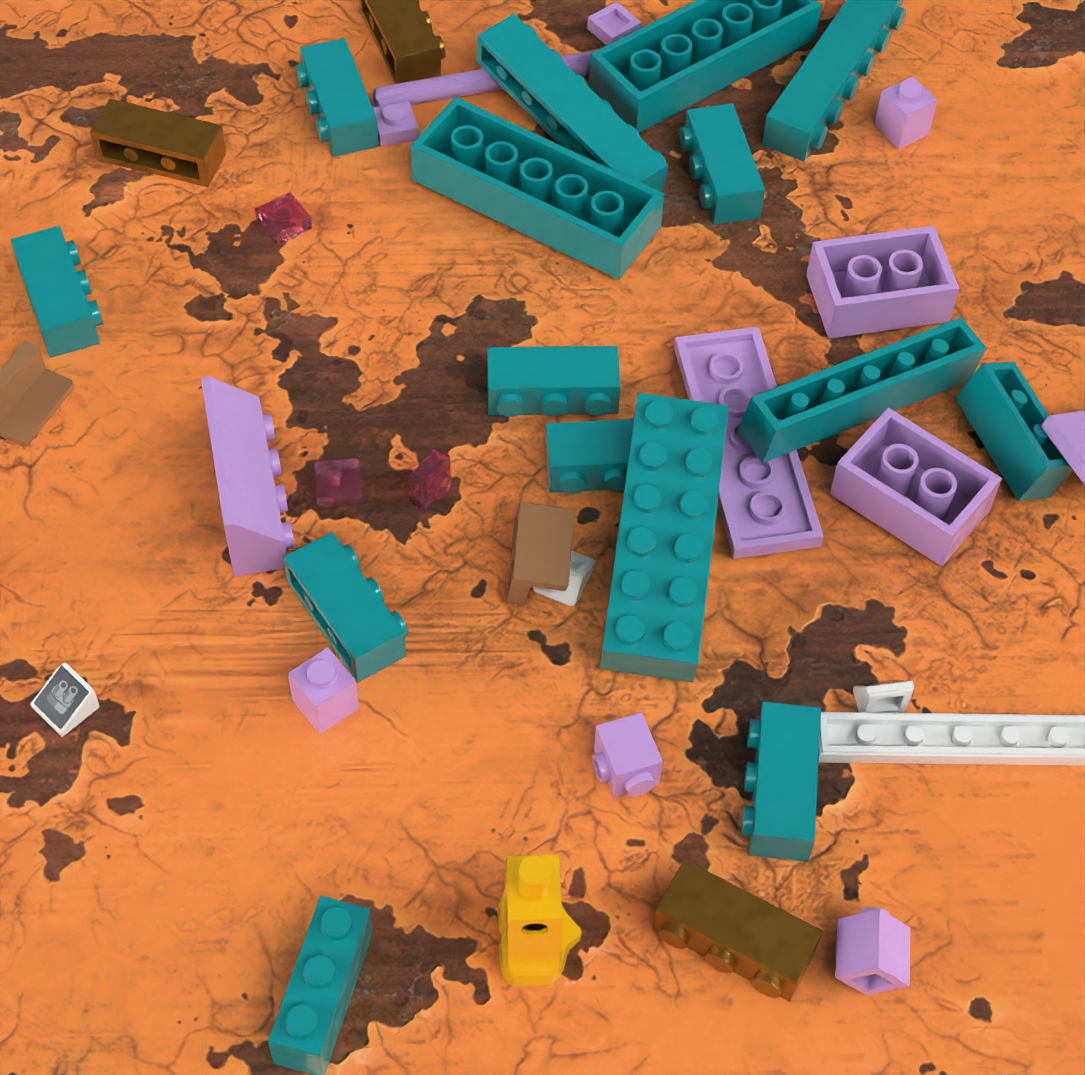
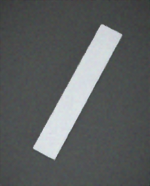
M821 712L818 763L1085 766V715Z

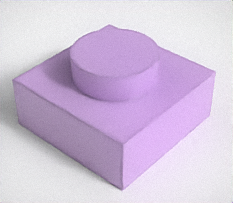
M615 2L589 16L587 22V29L605 45L641 28V22L619 2Z
M409 101L373 107L377 117L380 146L413 141L419 137V128Z

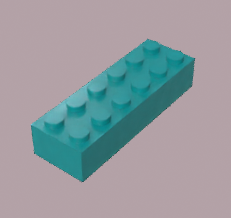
M696 0L591 53L589 87L601 99L607 100L614 112L626 124L632 125L640 133L816 40L822 4L817 0Z
M457 97L453 98L410 145L413 181L619 280L661 228L664 193Z
M638 393L599 669L693 683L699 664L729 405Z

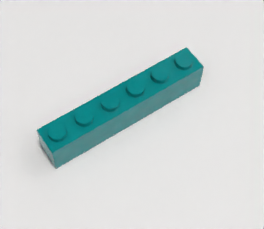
M903 0L845 1L767 114L762 145L804 162L814 148L818 150L821 148L826 138L829 124L835 125L838 122L845 100L851 101L854 98L861 76L867 77L869 75L877 52L883 53L885 51L892 29L898 30L906 14V8L902 7Z
M512 14L477 35L476 62L559 145L660 192L664 190L668 164L662 154L657 150H653L639 136V133L632 125L626 124L614 112L610 103L605 99H601L588 86L586 80L580 74H575L563 62L560 54L556 50L550 49L538 37L536 31L530 25L523 23L515 14Z
M960 317L751 397L738 431L760 461L765 463L878 418L888 407L895 411L968 382L987 347Z

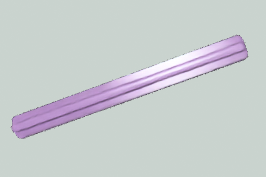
M595 50L563 55L561 58L575 74H580L581 76L589 75L590 54L595 52ZM484 69L376 87L374 89V100L376 107L409 101L410 105L502 90L503 88Z

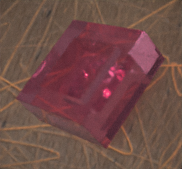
M291 192L255 208L256 220L276 245L312 229L311 216Z
M435 447L409 476L411 504L425 511L435 499L440 500L446 495L452 484L450 455Z
M359 458L314 462L318 509L363 505Z

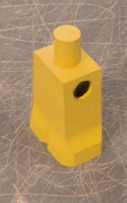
M559 854L506 856L505 890L498 904V931L502 935L498 948L501 976L506 983L513 987L553 985L564 970L570 949L581 940V928L566 913L561 902Z

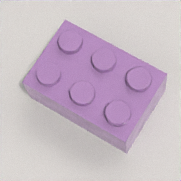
M934 225L815 241L812 243L806 276L828 339L950 322L959 286Z
M888 407L837 462L830 495L935 563L943 566L991 510L1002 478Z

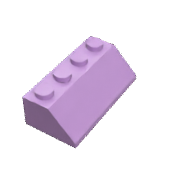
M202 377L201 383L233 575L236 577L284 569V556L287 555L286 550L294 549L295 545L291 522L281 523L280 512L288 511L284 484L277 486L274 484L273 476L282 475L278 449L269 450L267 441L275 440L271 413L262 415L260 398L213 377Z

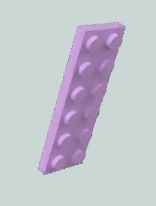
M759 327L675 337L674 350L688 400L729 405L718 508L732 558L738 559L821 547L824 536L797 450L762 463L738 431L751 397L777 387Z

